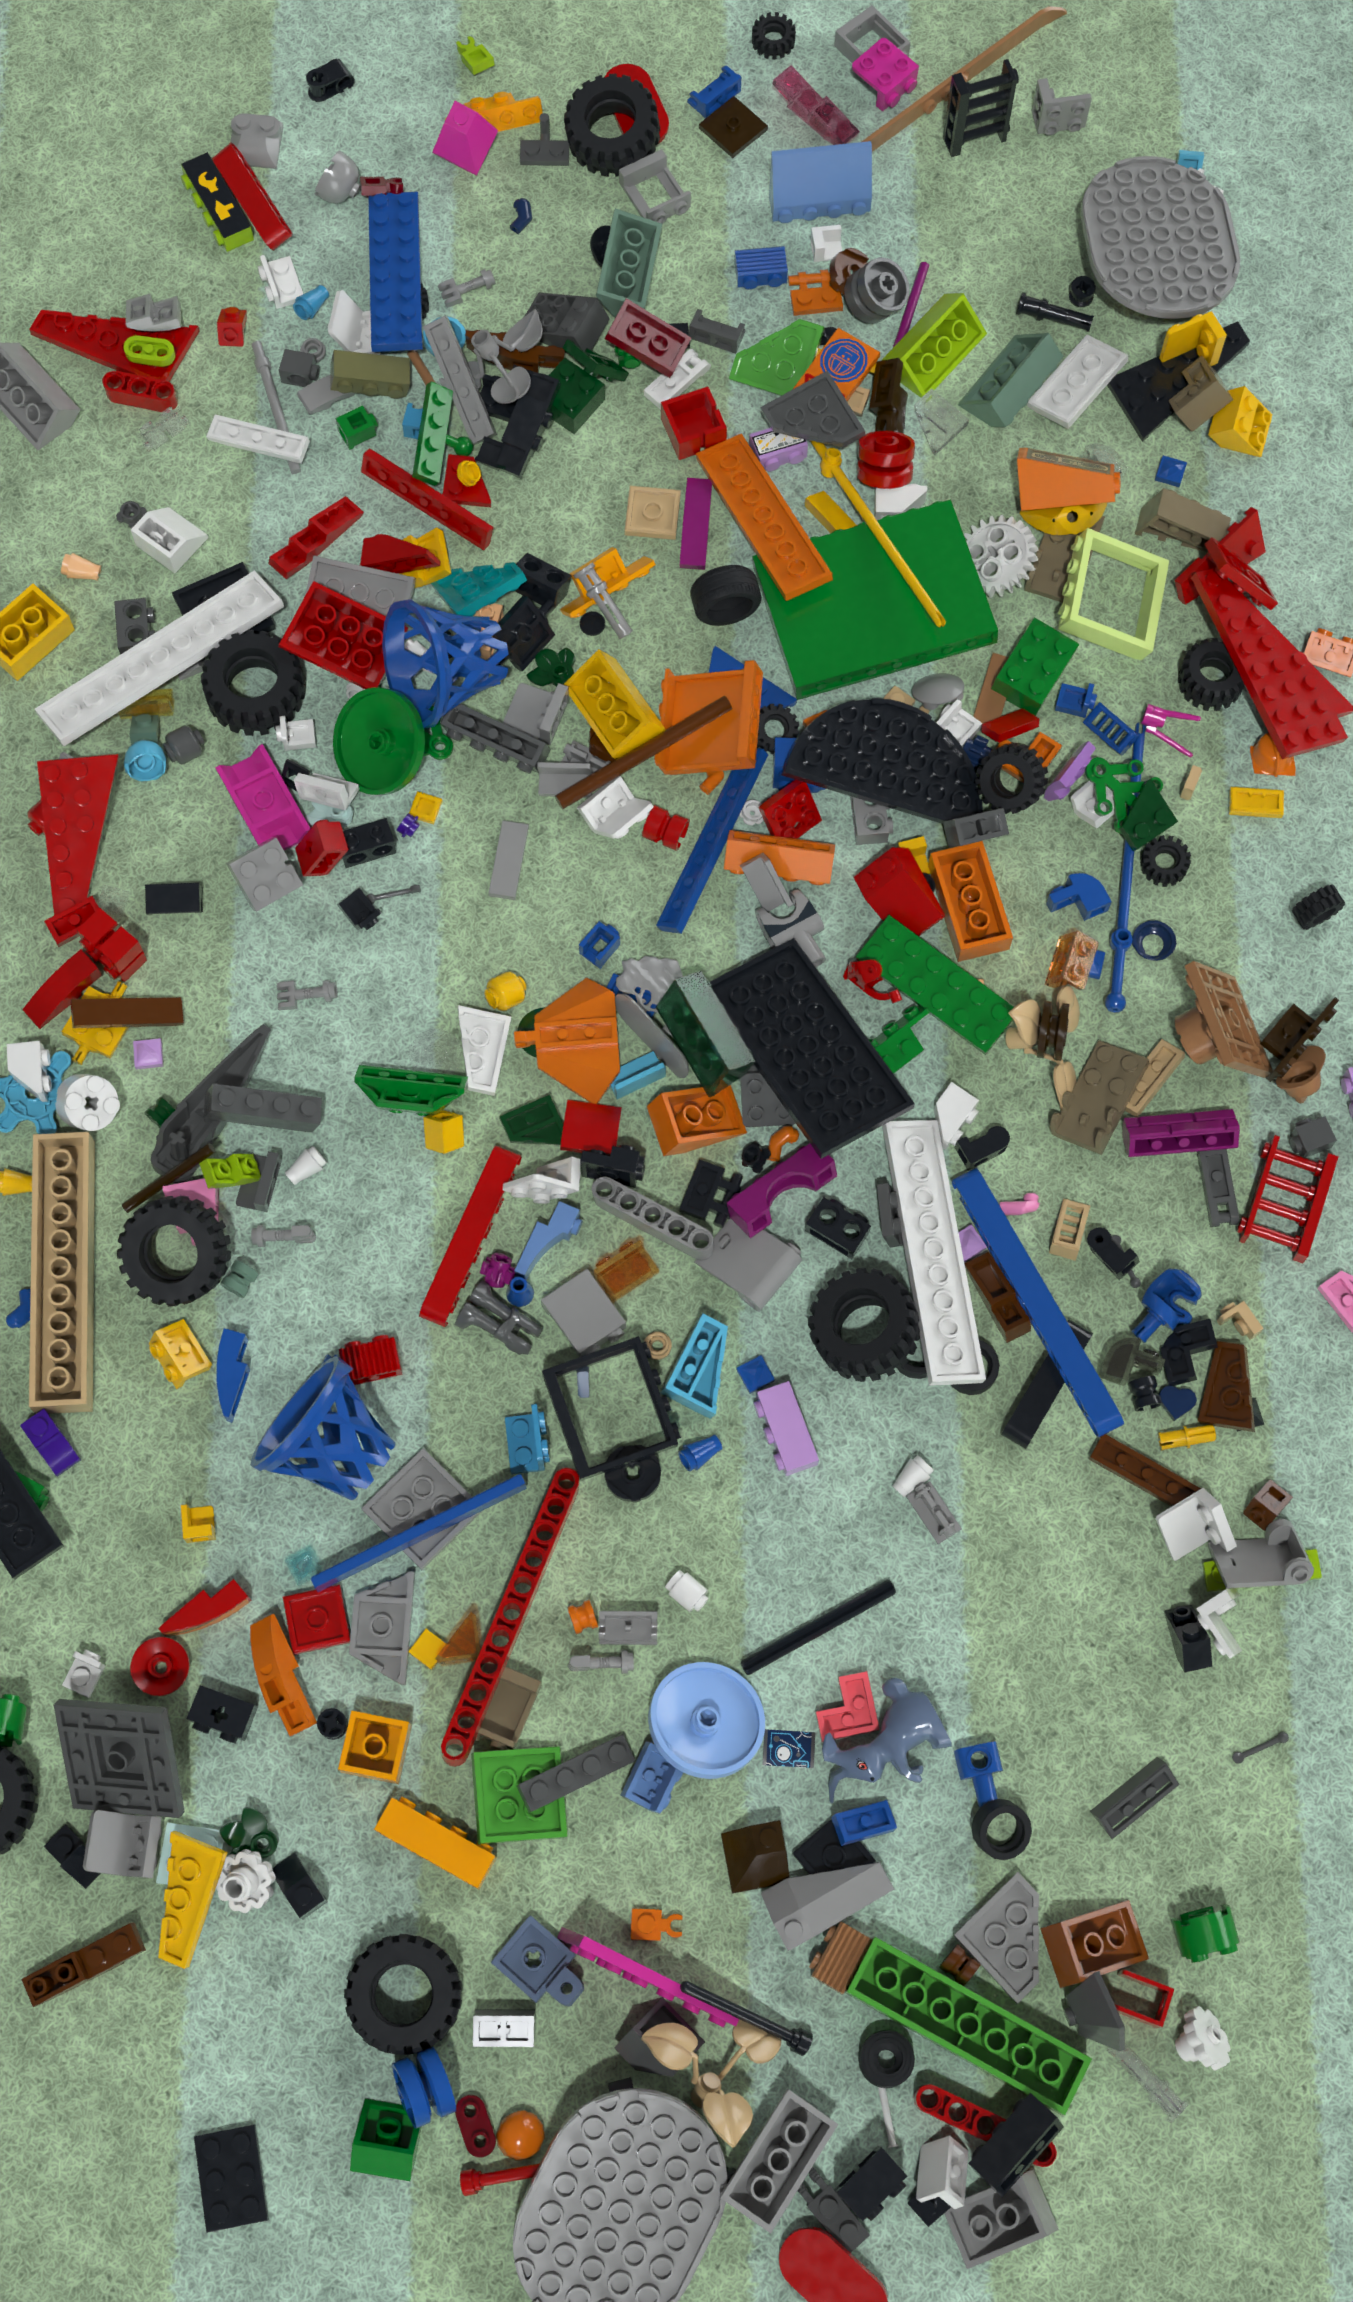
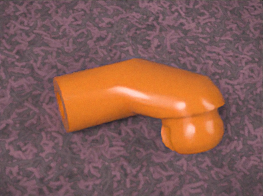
M724 771L706 772L707 778L699 786L700 789L709 795L724 779Z
M783 1126L770 1137L768 1149L771 1151V1156L767 1160L779 1162L782 1146L787 1142L795 1143L799 1138L798 1130L793 1129L792 1126Z

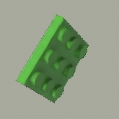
M560 1747L484 1751L471 1754L478 1844L567 1837L564 1796L529 1813L517 1788V1785L560 1765Z

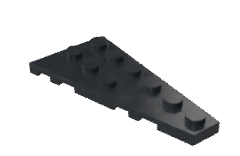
M1238 321L1223 327L1227 336L1218 364L1212 366L1217 374L1250 343V339ZM1197 348L1163 363L1159 359L1160 356H1157L1115 375L1107 384L1142 442L1175 412L1169 400L1189 384L1182 371L1199 358Z

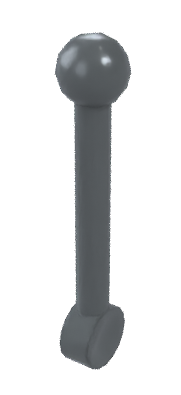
M413 885L410 888L378 895L368 894L366 897L373 904L376 900L421 892L420 885Z
M1113 1235V1242L1123 1251L1120 1245L1121 1237ZM1131 1269L1128 1272L1131 1279L1130 1285L1133 1288H1138L1141 1285V1280L1135 1276Z
M1280 1732L1276 1738L1245 1752H1235L1232 1759L1235 1763L1240 1764L1244 1761V1758L1279 1742H1288L1289 1736L1286 1732Z

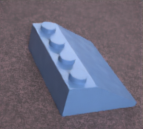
M871 141L772 151L769 201L773 222L788 223L793 219L803 218L810 221L822 216L837 218L842 214L853 213L854 215H863L866 212H870L872 202Z

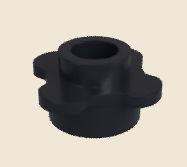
M753 1142L742 1152V1165L744 1167H751L755 1173H760L766 1160L770 1158L771 1151L768 1148L763 1149L759 1143Z

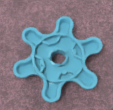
M64 1051L56 1052L51 1057L50 1066H46L47 1075H50L52 1091L48 1092V1102H42L38 1098L28 1099V1090L15 1081L11 1075L0 1078V1097L5 1101V1109L0 1114L1 1132H11L20 1122L29 1120L35 1124L38 1134L56 1133L57 1125L53 1118L56 1111V1093L62 1083L63 1073L71 1065V1057L68 1053Z

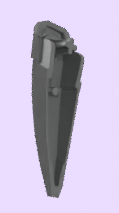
M263 1024L253 1031L176 1106V1110L164 1121L159 1129V1134L156 1136V1146L151 1154V1165L155 1172L163 1176L208 1143L214 1144L227 1122L204 1119L205 1092L212 1084L247 1088L268 1041L271 1028ZM196 1165L173 1182L183 1183L189 1180L200 1165Z

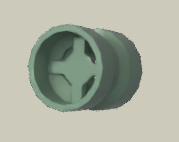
M235 1260L231 1266L230 1274L223 1278L220 1285L238 1297L244 1298L248 1293L249 1284L255 1282L259 1274L247 1264Z

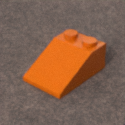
M730 1083L720 1086L713 1085L661 1093L647 1105L663 1156L686 1153L747 1134Z

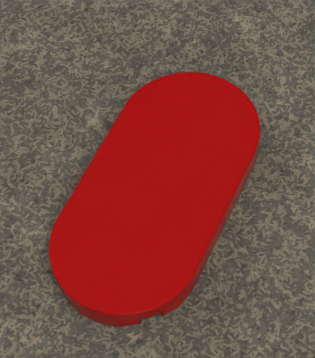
M620 64L613 67L606 73L605 77H609V74H617V77H622V75L630 76L632 82L638 80L643 84V89L648 88L651 92L652 99L655 100L660 124L659 143H661L669 130V118L649 74L643 68L634 64ZM613 113L622 135L625 134L632 127L634 120L626 114Z
M803 2227L794 2230L785 2239L779 2254L780 2270L785 2280L808 2302H888V2295L882 2282L827 2231L817 2227Z

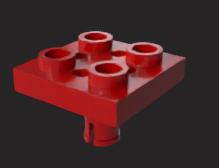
M794 780L778 793L771 795V798L769 797L766 802L758 807L771 836L798 839L822 821L807 783L799 780Z

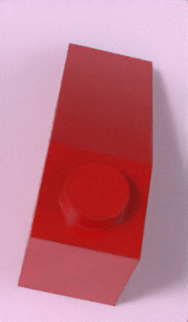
M377 534L363 539L360 566L399 574L440 566V560L426 548L386 534Z

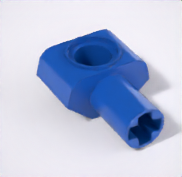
M996 1741L954 1750L960 1780L972 1779L978 1806L981 1807L988 1801L998 1799L992 1774L1002 1772L1003 1768ZM980 1753L985 1757L986 1765L984 1768L978 1769L972 1765V1754Z

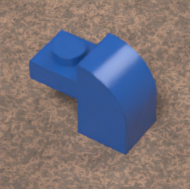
M1075 873L1068 875L1065 884L1066 888L1059 886L1053 889L1046 902L1051 913L1075 903L1085 921L1107 912L1112 901L1099 880L1088 874Z

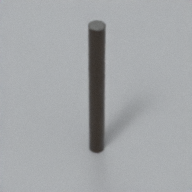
M208 1143L122 1203L123 1209L129 1213L161 1191L163 1189L162 1186L171 1184L214 1154V1147Z

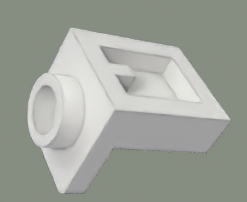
M85 1649L83 1654L75 1651L73 1654L75 1660L62 1686L90 1698L105 1665L99 1662L101 1656Z

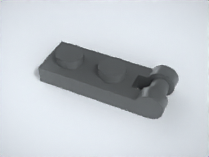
M1227 1149L1199 1151L1197 1156L1210 1227H1219L1222 1223H1229V1225L1239 1224V1213ZM1226 1205L1227 1212L1219 1213L1218 1206Z

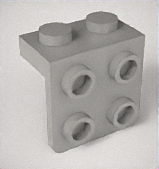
M94 1810L90 1816L83 1862L84 1870L127 1877L153 1878L157 1865L156 1852L158 1840L161 1836L160 1825L162 1817Z

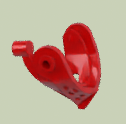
M877 960L849 962L843 975L844 980L849 979L874 999L884 1001L891 999L892 1004L902 1000L898 989L890 993H881L872 988L876 983L883 980L880 977L882 966Z

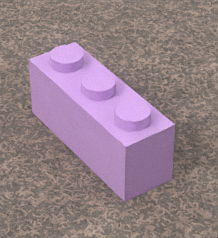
M787 1381L757 1392V1401L753 1402L758 1418L764 1417L767 1425L766 1428H763L767 1443H773L777 1454H774L773 1458L778 1471L784 1470L785 1476H789L817 1466L819 1458L790 1382Z

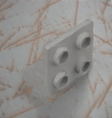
M1038 79L1031 109L1037 134L1053 135L1058 131L1069 130L1070 132H1076L1081 128H1085L1092 100L1091 94L1055 98L1054 90L1049 87L1048 79Z
M520 683L503 724L545 742L547 745H551L569 702L568 686L558 683L555 692H548Z

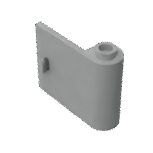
M730 1218L713 1238V1255L706 1260L696 1259L694 1261L703 1270L735 1290L739 1297L750 1307L760 1312L802 1262V1259L799 1256L801 1251L792 1243L788 1242L786 1245L764 1230L750 1239Z
M1278 1519L1271 1522L1266 1528L1264 1539L1235 1540L1237 1547L1229 1552L1224 1550L1219 1544L1214 1545L1211 1541L1208 1542L1209 1550L1226 1589L1303 1584L1314 1573V1568L1293 1524L1286 1519Z

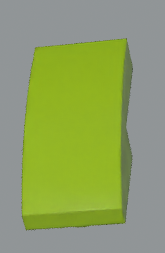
M232 1154L227 1159L206 1158L199 1163L208 1188L239 1186L257 1182L261 1178L253 1154Z

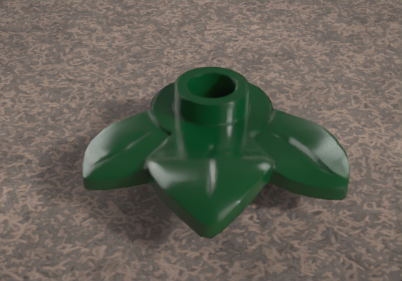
M567 647L559 651L558 654L551 649H542L535 656L538 667L530 671L526 676L529 681L538 686L553 684L557 687L558 683L563 685L574 674L572 667L575 663V655Z
M243 1808L241 1821L229 1822L220 1828L221 1837L233 1848L230 1854L237 1855L242 1850L247 1849L251 1852H259L261 1858H267L277 1849V1836L272 1830L268 1829L266 1817L256 1809ZM261 1838L268 1840V1844L264 1847L259 1846L257 1843Z

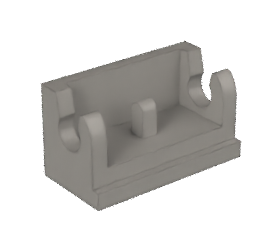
M599 1611V1644L657 1645V1612Z

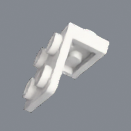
M343 290L337 291L328 324L329 335L345 351L380 355L381 352H372L370 311L363 312Z
M621 776L602 786L580 804L577 809L595 834L619 839L629 832V828L634 823L644 820L654 806L650 801L635 798Z
M569 1157L538 1167L537 1174L504 1183L503 1191L510 1192L511 1196L516 1198H531L534 1203L538 1204L550 1203V1200L555 1198H567L568 1194L579 1191L581 1159Z

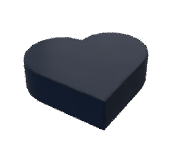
M1166 1386L1159 1393L1163 1403L1162 1407L1173 1421L1189 1412L1197 1402L1195 1393L1190 1389L1179 1390L1174 1386Z

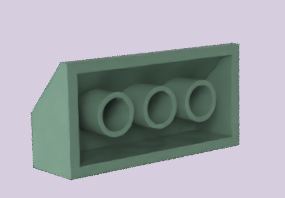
M616 208L613 212L596 297L613 317L617 316L626 298L645 309L662 229V223Z
M1049 333L1015 335L961 399L958 406L991 427H1006L1013 422L1014 416L1018 411L1027 405L1028 399L1032 394L1041 388L1043 381L1057 368V364L1064 356Z

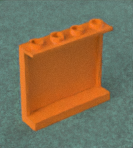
M755 660L745 661L743 670L674 676L669 668L665 669V679L661 682L663 700L659 705V714L661 717L660 722L666 730L723 696H726L729 700L732 710L654 755L656 765L664 774L678 775L755 768L763 671Z

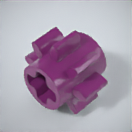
M501 1253L492 1254L491 1258L486 1257V1261L482 1262L480 1274L486 1275L484 1281L491 1287L503 1288L505 1284L510 1285L511 1280L514 1279L516 1267L511 1266L512 1259Z

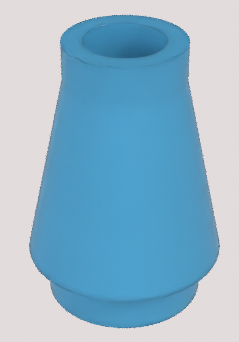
M319 285L315 289L298 296L293 304V309L297 316L303 320L312 319L325 300L329 298L328 290L324 286Z

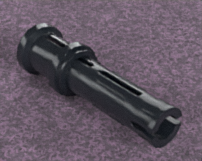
M1022 292L1016 314L1020 315L1023 313L1034 316L1038 321L1045 318L1089 332L1093 315L1049 304L1046 298L1040 300L1027 296L1025 292Z

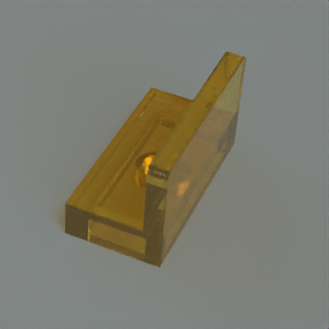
M172 689L152 690L119 711V716L121 719H131L132 716L141 714L173 716Z

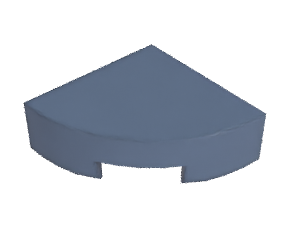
M589 1367L577 1371L578 1396L580 1398H589Z

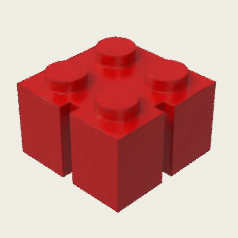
M708 386L661 402V421L679 460L696 455V453L700 452V448L705 450L726 440L727 427L719 409H717V404Z
M99 908L77 929L81 938L79 943L85 949L84 953L94 963L100 961L105 966L103 970L113 980L119 978L125 983L147 961L139 941L122 926L114 931L113 929L118 923L104 910Z

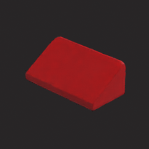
M90 896L45 920L44 922L58 947L79 937L77 929L99 907L93 896Z

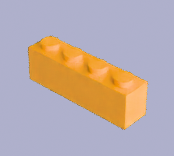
M402 1796L399 1801L391 1798L374 1830L464 1882L480 1889L497 1858L492 1854L494 1848L488 1844H478V1841L476 1844L466 1839L468 1833L452 1825L450 1830L440 1825L442 1821L440 1817L429 1811L422 1815L414 1810L416 1807L415 1803Z

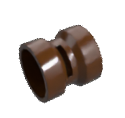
M957 1944L943 1960L939 1968L945 1973L952 1974L955 1977V1982L965 1986L981 1964L975 1958H969L965 1954V1950Z

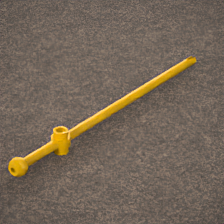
M809 440L822 458L820 462L821 474L827 478L835 477L936 626L944 627L946 624L944 617L840 468L842 463L841 452L836 448L827 449L824 443Z

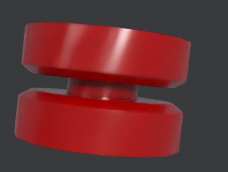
M876 431L865 434V436L859 439L858 455L860 459L857 464V478L868 486L883 489H893L909 484L913 479L912 460L915 453V441L910 436L894 431Z

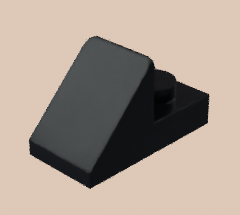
M66 1824L43 1846L61 1864L60 1867L85 1889L101 1874L84 1870L83 1862L86 1844Z

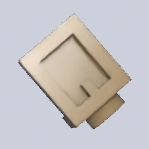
M1244 1301L1238 1305L1232 1302L1220 1310L1222 1315L1217 1320V1323L1222 1325L1234 1317L1236 1320L1234 1322L1235 1328L1242 1336L1247 1335L1249 1340L1259 1335L1264 1329Z

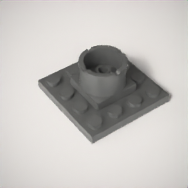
M69 1699L57 1700L53 1706L72 1807L74 1809L102 1810L180 1818L185 1810L167 1707Z

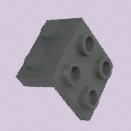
M753 1062L745 1063V1067H739L743 1125L745 1127L796 1124Z

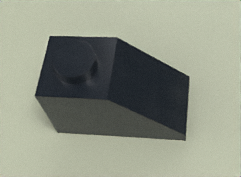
M295 1852L272 1868L276 1876V1882L300 1919L304 1920L328 1902Z

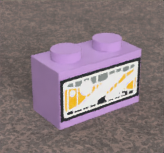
M771 428L752 433L749 437V446L768 472L774 471L780 465L786 463L798 464L807 457L808 444L806 439L776 433Z

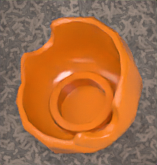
M526 2110L517 2111L504 2117L496 2132L498 2148L504 2156L514 2160H524L532 2157L540 2150L545 2139L544 2125L537 2115Z

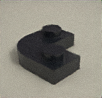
M1211 1319L1179 1326L1166 1339L1163 1347H1161V1357L1169 1386L1197 1380L1191 1354L1218 1348Z

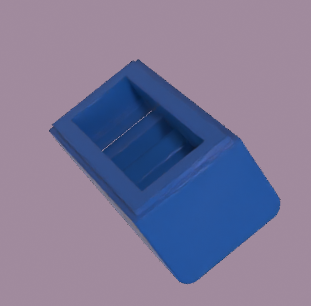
M1101 702L1097 704L1083 721L1088 728L1121 756L1127 752L1140 736ZM1103 711L1105 713L1104 717L1096 726L1092 724L1100 712ZM1109 718H1111L1113 721L1104 730V732H1102L1100 728L1106 723V721ZM1118 724L1120 728L1109 738L1107 735ZM1125 730L1128 734L1117 745L1115 741Z

